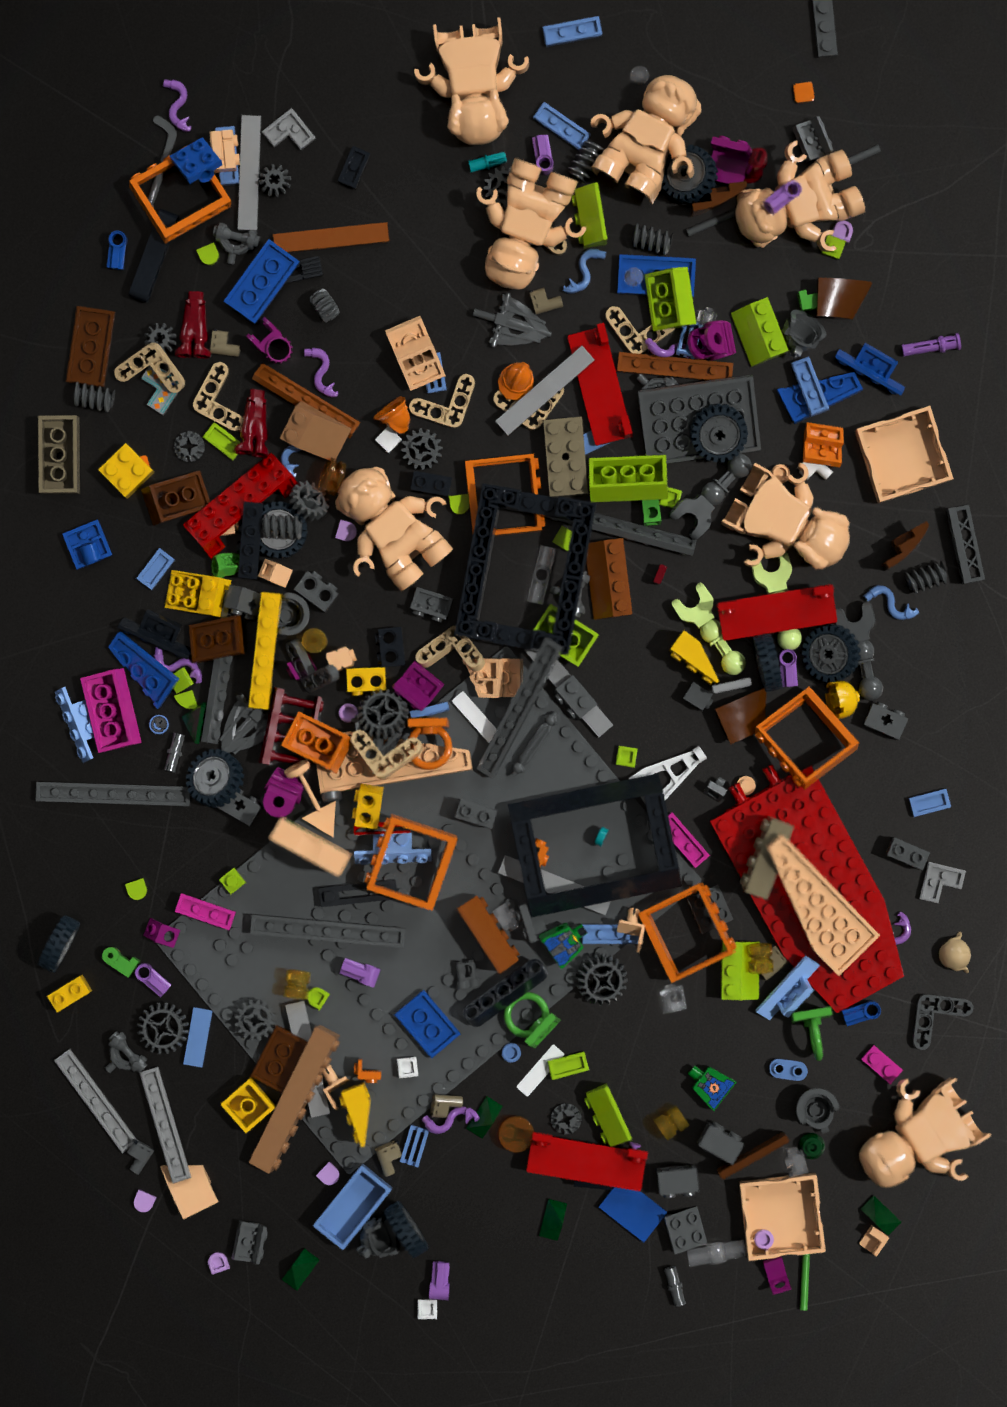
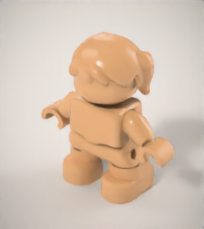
M500 17L497 18L498 25L492 28L479 29L473 24V37L465 38L463 26H460V29L455 32L440 33L437 31L436 25H433L436 51L440 55L449 75V80L439 74L436 75L435 67L432 63L429 65L431 73L428 76H421L419 69H414L416 80L423 85L430 84L440 96L452 98L447 128L460 141L468 145L491 143L506 129L509 120L499 100L498 92L507 90L515 79V74H523L529 68L528 56L524 57V63L521 66H516L513 64L514 57L510 54L508 57L509 67H505L496 74L503 44Z
M672 75L659 76L648 84L642 101L643 111L636 110L633 112L624 110L612 115L611 119L604 114H598L591 119L592 127H597L600 123L607 124L606 128L602 130L605 138L612 133L613 128L615 130L623 129L610 142L608 148L596 158L592 165L594 174L598 175L601 170L618 183L624 171L627 172L630 176L625 183L626 188L629 189L631 186L638 189L648 197L651 204L654 203L661 190L666 159L669 153L672 159L675 160L672 165L673 174L678 173V168L685 165L688 166L686 173L689 178H692L694 175V167L691 160L686 157L685 142L681 136L684 130L701 114V103L698 101L695 91L690 84Z
M798 141L791 142L784 151L787 161H784L777 173L778 186H776L775 191L785 183L795 180L801 185V194L772 215L766 210L763 203L766 198L774 193L771 188L742 190L737 195L735 217L740 232L748 240H751L756 247L764 248L775 240L778 235L782 234L788 225V227L795 229L800 238L812 242L817 241V246L820 250L824 252L834 251L837 249L834 245L829 247L825 244V237L833 235L834 231L827 230L821 232V229L812 224V222L844 221L865 213L864 201L856 186L842 190L840 193H834L832 183L852 176L850 162L845 152L838 150L817 159L815 163H812L799 176L795 177L798 167L796 163L803 161L807 156L802 154L799 158L795 157L792 154V149L798 145ZM788 187V193L793 195L792 188Z
M754 463L749 476L740 489V492L749 497H754L748 507L745 503L735 498L725 519L722 520L721 525L730 530H735L740 534H746L747 532L749 536L766 538L771 541L762 545V548L757 545H749L750 551H755L758 558L754 561L745 560L744 564L746 566H757L763 557L765 559L781 557L795 543L794 547L799 555L807 563L811 564L814 569L822 570L839 562L847 550L850 535L848 530L849 521L845 515L837 512L822 511L820 508L815 507L813 509L815 516L810 521L808 520L812 511L811 507L814 497L809 485L805 484L808 477V469L803 463L798 464V469L803 473L802 478L795 479L792 475L787 476L788 481L796 485L794 487L795 496L791 495L769 470Z
M379 467L358 469L343 480L338 491V497L335 500L336 509L347 517L354 519L359 525H364L368 519L371 520L365 525L364 531L357 539V550L360 557L355 560L353 571L358 577L361 573L358 571V565L361 562H367L369 567L374 569V564L369 559V556H372L374 546L376 545L383 564L387 569V575L402 592L423 575L420 568L412 562V559L421 553L424 560L432 567L453 550L451 545L438 531H433L432 528L420 522L412 515L426 511L428 515L436 518V513L431 511V504L438 501L443 506L446 505V502L440 497H432L425 501L423 498L407 496L400 501H394L388 505L396 497L390 488V483L384 469Z

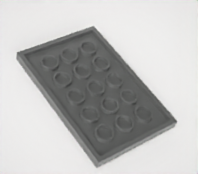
M753 375L638 391L646 456L666 455L667 463L705 458L699 455L692 444L690 426L692 425L693 418H696V414L701 412L702 408H708L709 405H716V403L734 407L746 422L748 431L747 443L744 445L743 451L739 453L761 450ZM718 430L716 436H720V433H722V431Z

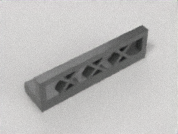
M969 505L946 509L962 584L985 580ZM957 511H966L967 518L964 523L958 520ZM963 527L970 531L971 537L968 542L962 538L961 530ZM967 546L975 552V556L971 561L966 557L965 549ZM971 565L978 568L980 577L971 578L969 571Z

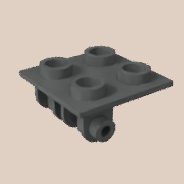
M717 884L709 888L711 892L709 897L712 903L715 902L720 911L718 913L720 919L724 920L725 923L733 920L719 885ZM700 893L688 897L687 903L692 910V915H694L701 933L704 934L716 928Z
M697 1206L675 1214L665 1215L664 1222L666 1223L674 1255L707 1244Z

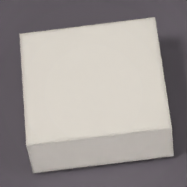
M388 426L375 441L390 453L402 439Z
M416 1057L397 1059L399 1078L418 1076Z
M418 1299V1319H437V1300Z

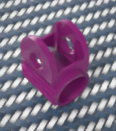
M264 317L262 319L263 325L270 333L261 342L253 334L250 335L248 333L246 337L260 352L266 354V358L270 359L269 362L273 361L274 364L277 362L281 364L282 361L286 362L287 358H290L293 346ZM273 340H282L288 347V353L282 360L273 359L269 355L268 347Z
M711 321L705 323L704 327L692 330L688 336V347L692 355L697 359L710 358L713 361L735 354L736 349L731 323L728 321ZM698 339L702 342V349L697 345Z
M279 767L274 771L264 788L266 793L263 805L266 812L273 817H284L290 814L295 805L300 804L304 790L299 776L288 778L284 774L285 770ZM278 796L284 799L282 807H278L275 804V799Z

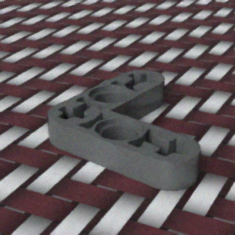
M293 639L286 643V651L307 692H314L339 679V672L332 664L315 671L300 640Z
M931 994L921 995L918 998L913 1045L920 1050H925L930 1046L934 1013L963 1017L969 1016L974 1009L972 1002L955 997ZM928 997V1001L935 1002V998H938L936 1003L937 1010H933L934 1005H928L927 1008H924L921 1001H925V998ZM943 1000H948L951 1004L950 1009L947 1011H943L940 1008V1003ZM954 1001H957L956 1005L961 1006L966 1002L969 1010L963 1013L961 1009L955 1008L956 1012H953L955 1007ZM925 1016L929 1019L927 1027L919 1025L921 1017ZM917 1029L922 1031L928 1030V1034L924 1033L923 1036L927 1042L923 1043L922 1046L916 1042L917 1039L921 1038V1032L917 1033Z

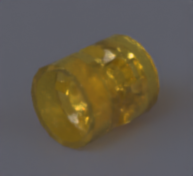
M311 628L303 634L302 644L308 652L319 654L326 649L328 639L322 630Z
M756 943L747 945L748 957L751 958V961L748 962L749 973L763 974L773 972V960L770 959L773 955L772 944Z
M287 969L285 980L288 984L284 986L283 997L307 1000L309 995L307 984L310 983L311 972Z
M676 1105L667 1111V1116L660 1115L654 1119V1122L667 1141L676 1135V1130L683 1131L690 1126Z

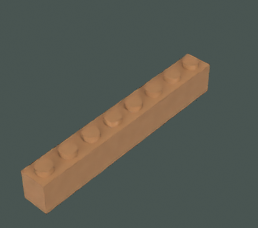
M322 1025L315 1027L249 1161L250 1164L268 1174L279 1168L282 1162L280 1157L282 1153L285 1154L290 1146L288 1141L291 1136L293 1137L298 1130L296 1125L299 1119L302 1120L307 1110L304 1108L307 1102L310 1103L315 1095L313 1090L316 1085L319 1086L323 1079L321 1074L324 1068L327 1069L330 1065L332 1052H335L339 1047V1034Z

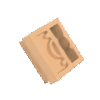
M421 316L385 330L410 391L446 376Z

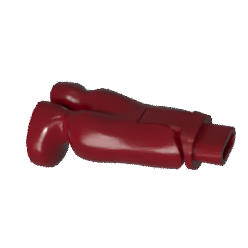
M762 148L752 149L753 152L745 171L744 181H747V184L755 183L763 176V168L767 166V153Z
M188 292L179 335L181 346L175 350L176 357H192L191 342L195 341L193 356L199 359L211 358V352L204 346L208 339L205 300H203L204 292Z
M250 389V397H247L240 429V437L243 440L235 445L233 452L236 454H251V456L258 458L269 456V451L265 446L267 427L266 404L264 403L267 400L264 399L265 391Z

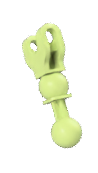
M787 552L778 558L779 569L775 572L764 570L761 562L757 566L751 567L754 581L759 586L764 587L767 594L787 591L786 582L792 573V566ZM798 629L781 631L777 635L778 644L785 650L796 649L802 640Z
M700 582L696 585V591L700 597L699 604L696 607L687 608L678 599L672 601V606L682 621L696 624L700 629L702 639L710 643L711 647L713 645L716 646L722 655L721 666L727 674L738 675L746 666L745 657L738 651H732L727 642L723 640L720 621L716 620L712 614L713 597L704 584Z

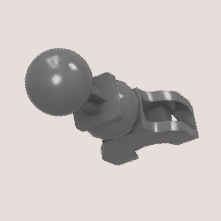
M740 453L737 457L733 456L732 460H728V470L719 480L713 478V482L704 485L701 494H698L695 498L679 500L670 510L668 516L676 520L685 513L692 514L695 518V524L689 531V535L693 540L700 538L711 525V512L714 510V506L719 505L724 500L725 493H729L726 488L735 478H743L750 473L752 467L750 459Z
M866 601L862 605L863 616L856 623L847 620L843 609L836 608V625L849 629V633H853L856 636L854 639L859 642L858 648H861V652H859L861 658L858 660V663L860 664L863 679L859 683L858 689L864 699L872 701L881 696L883 685L877 677H874L871 661L875 660L873 658L875 652L873 644L869 641V633L876 619L870 601Z

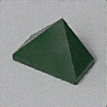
M205 702L182 716L195 744H199L202 738L207 707Z
M486 1096L477 1110L479 1120L475 1122L472 1119L466 1129L483 1139L503 1106Z
M874 1195L861 1207V1210L888 1236L901 1223Z
M548 1198L539 1234L540 1237L558 1241L567 1203Z
M304 1248L282 1280L297 1291L320 1259Z

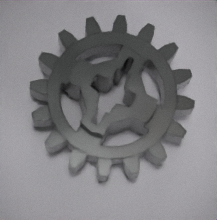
M502 166L501 171L494 168L495 174L488 173L490 180H484L488 186L483 188L484 191H488L485 194L486 198H492L493 191L497 189V196L505 197L506 200L496 198L495 201L496 203L503 204L504 209H506L507 191L500 190L503 183L505 186L508 185L507 179L503 175L508 176L511 167L508 171H505V167ZM496 179L497 185L491 189V185Z
M422 428L419 429V433L412 430L413 436L406 435L408 441L402 442L406 446V448L401 449V452L406 453L403 459H409L407 464L410 466L413 463L414 469L421 466L422 470H424L426 465L431 469L432 462L438 464L436 457H442L438 453V451L443 450L442 446H438L441 440H435L437 434L430 435L429 429H427L426 433H423ZM422 437L421 441L412 442L414 439ZM429 439L434 443L435 450L429 447ZM425 445V449L428 451L419 454V450L416 447ZM409 449L415 452V460L411 457ZM427 456L432 457L428 461L422 462L423 458Z
M300 481L291 489L289 503L294 504L292 509H297L298 515L302 513L304 519L309 517L311 521L315 518L319 520L327 513V509L330 507L327 504L329 499L324 497L327 493L321 492L320 486L316 488L314 482L309 485L308 481L304 483Z
M250 999L249 1005L245 1002L242 1003L244 1009L238 1008L237 1011L240 1015H235L234 1017L239 1019V1022L235 1023V1026L241 1027L238 1033L244 1032V1038L248 1035L251 1036V1041L255 1037L259 1041L262 1040V1035L268 1037L267 1031L273 1032L274 1029L271 1025L276 1024V1021L272 1020L276 1014H271L270 1012L273 1007L267 1008L266 1001L263 1005L260 1004V999H257L256 1003ZM254 1007L250 1015L244 1014L247 1009ZM261 1009L267 1013L268 1018L262 1015ZM255 1015H258L257 1018L260 1019L261 1022H258L256 1025H254V1022L250 1018H253ZM243 1022L250 1026V1031L245 1028ZM267 1025L263 1031L257 1033L258 1027Z

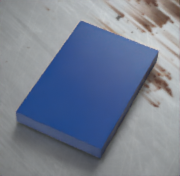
M422 990L394 1014L431 1059L461 1034L425 990Z
M616 1187L612 1188L598 1206L642 1242L647 1240L668 1213L642 1191Z

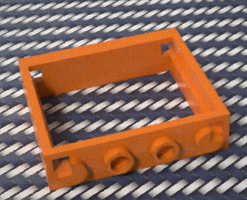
M170 155L162 163L151 165L147 168L146 172L142 174L137 173L129 180V188L165 244L231 207V199L214 174L210 182L220 196V199L166 229L139 185L175 166L171 161Z
M534 454L465 461L473 532L478 510L474 467L529 462L532 494H538V489L541 488L540 477H536L539 463L538 458H534ZM534 514L535 526L498 529L495 532V536L542 531V527L545 526V518L542 515Z
M810 687L806 688L757 725L755 730L756 739L761 744L764 743L769 754L780 761L781 768L785 772H789L793 776L792 779L797 786L801 785L804 790L855 752L859 745L856 738ZM805 702L846 747L807 778L766 733V731Z
M391 814L390 819L386 818L383 829H386L384 836H380L376 847H379L377 855L373 854L370 865H373L372 871L366 874L364 883H367L366 889L433 911L458 839L457 835ZM395 824L447 841L426 901L375 884Z
M699 883L638 913L671 983L736 953V943L732 937L729 938L726 932L728 927L725 921L720 919L718 915L720 913L719 908L715 902L712 903L709 897L711 892L708 886L703 883ZM699 891L727 950L679 973L651 914Z

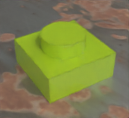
M827 235L825 244L829 247L834 245L837 249L830 252L821 251V254L839 260L846 241Z
M235 867L219 879L230 894L246 883Z

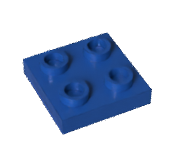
M203 137L170 155L171 161L189 184L197 179L202 183L210 181L214 176V170L222 166L221 159Z
M99 520L62 534L77 570L113 556Z

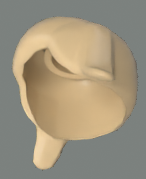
M958 932L956 937L949 939L941 946L939 959L942 965L954 971L963 970L965 973H968L969 970L966 966L971 958L970 948L961 940L962 933Z

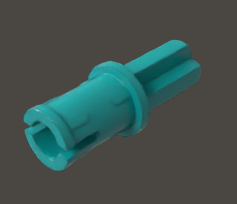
M505 152L489 156L485 154V157L468 160L472 173L485 168L489 170L490 167L504 164L507 162Z

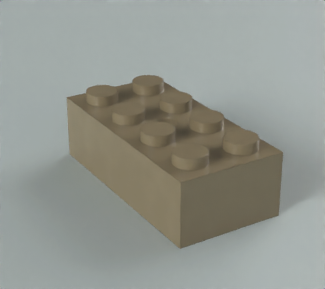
M77 415L38 416L40 494H80L79 417ZM62 452L63 457L59 460L57 454Z
M582 417L543 420L550 497L589 495ZM564 453L569 454L568 460L562 459Z
M771 816L763 819L760 830H762L760 838L757 837L754 842V855H750L747 866H749L747 874L743 873L740 884H742L741 888L745 892L768 899L778 871L767 846L780 833L789 841L794 828L793 825Z

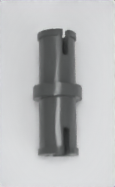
M173 733L170 749H167L168 756L163 770L176 772L179 756L182 755L180 751L185 735Z
M676 1266L665 1268L664 1272L669 1284L667 1288L668 1291H671L674 1307L685 1305L686 1301L681 1289L683 1285L682 1282H679Z

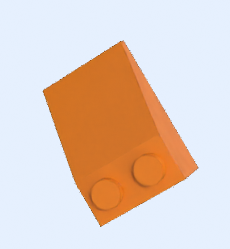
M298 712L281 746L337 774L352 745L351 737Z

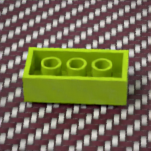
M666 455L589 458L591 502L668 499Z

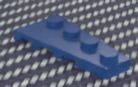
M855 372L830 377V379L818 380L828 407L863 391ZM799 384L789 388L777 389L794 424L811 416Z
M120 631L108 648L122 666H126L130 671V676L134 681L137 680L142 686V691L153 700V705L157 709L160 708L179 681V678Z

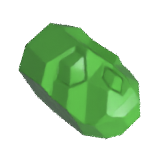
M220 553L213 556L211 562L213 576L223 578L235 575L239 571L240 555L236 553Z

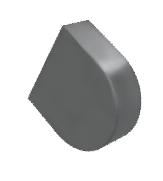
M330 791L322 793V801L341 800L342 792Z

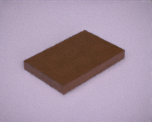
M235 615L189 625L192 663H201L244 654L241 616Z
M276 1025L250 1076L283 1094L308 1041Z

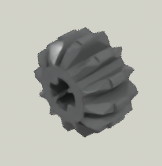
M271 164L272 170L270 171L265 167L264 170L267 174L260 173L259 175L264 179L259 181V185H265L262 191L266 192L269 190L268 196L270 197L273 192H275L276 197H279L278 191L280 190L283 194H286L284 187H291L287 183L291 180V176H286L288 170L282 171V165H279L277 170H275L274 164ZM273 177H274L275 179L280 178V179H278L279 183H278V184H276V183H272V184H271V183H270V182H272L271 178H273Z
M325 289L318 290L310 296L311 305L324 322L333 320L339 314L338 306Z
M155 323V330L149 327L148 330L151 334H144L146 338H149V340L144 341V344L157 343L165 353L166 348L172 352L173 349L169 345H176V342L171 339L177 337L174 333L170 334L173 328L169 327L166 330L165 323L162 324L161 329L158 323ZM159 335H161L163 338L165 337V339L162 340L163 343L161 344L158 341L156 342Z

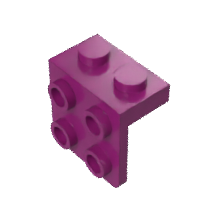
M719 136V138L712 137L711 145L714 149L712 158L718 169V173H716L718 179L715 182L724 184L743 182L746 176V167L753 152L751 147L743 140L735 142L730 141L725 136Z
M414 661L404 675L393 685V689L398 696L407 699L414 709L423 711L445 684L418 662Z

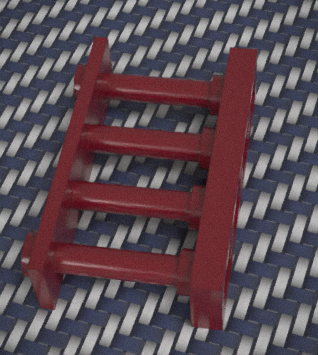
M274 687L259 763L269 765L270 761L277 760L295 764L299 761L307 760L303 757L276 753L275 750H272L274 742H283L286 735L279 734V731H276L277 725L281 722L292 724L295 717L283 715L280 712L281 705L286 703L312 709L311 718L317 720L319 712L321 713L323 710L324 702L321 701L322 697L315 696L314 701L290 697L284 693L285 689Z

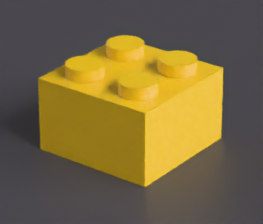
M126 443L98 469L127 499L155 473Z
M252 1077L220 1104L245 1133L276 1107Z

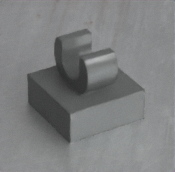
M719 777L715 783L710 781L703 793L720 802L727 792L723 788L726 780Z

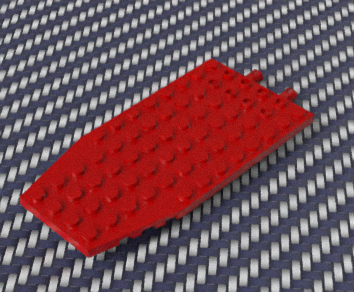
M771 764L768 768L762 769L770 782L768 787L750 797H746L740 783L734 784L738 792H736L734 786L729 787L728 789L737 802L736 805L710 820V823L740 878H742L743 873L747 874L749 868L747 862L749 856L754 855L755 848L753 846L756 838L761 836L762 830H760L763 819L771 816L790 823L794 828L789 842L880 935L838 976L812 949L778 872L768 899L750 894L783 956L794 967L805 955L819 963L820 966L807 980L836 1013H839L904 977L886 903L820 780L818 779L804 790L801 785L797 786L791 774L780 779L774 765ZM810 765L800 772L807 778L815 771Z

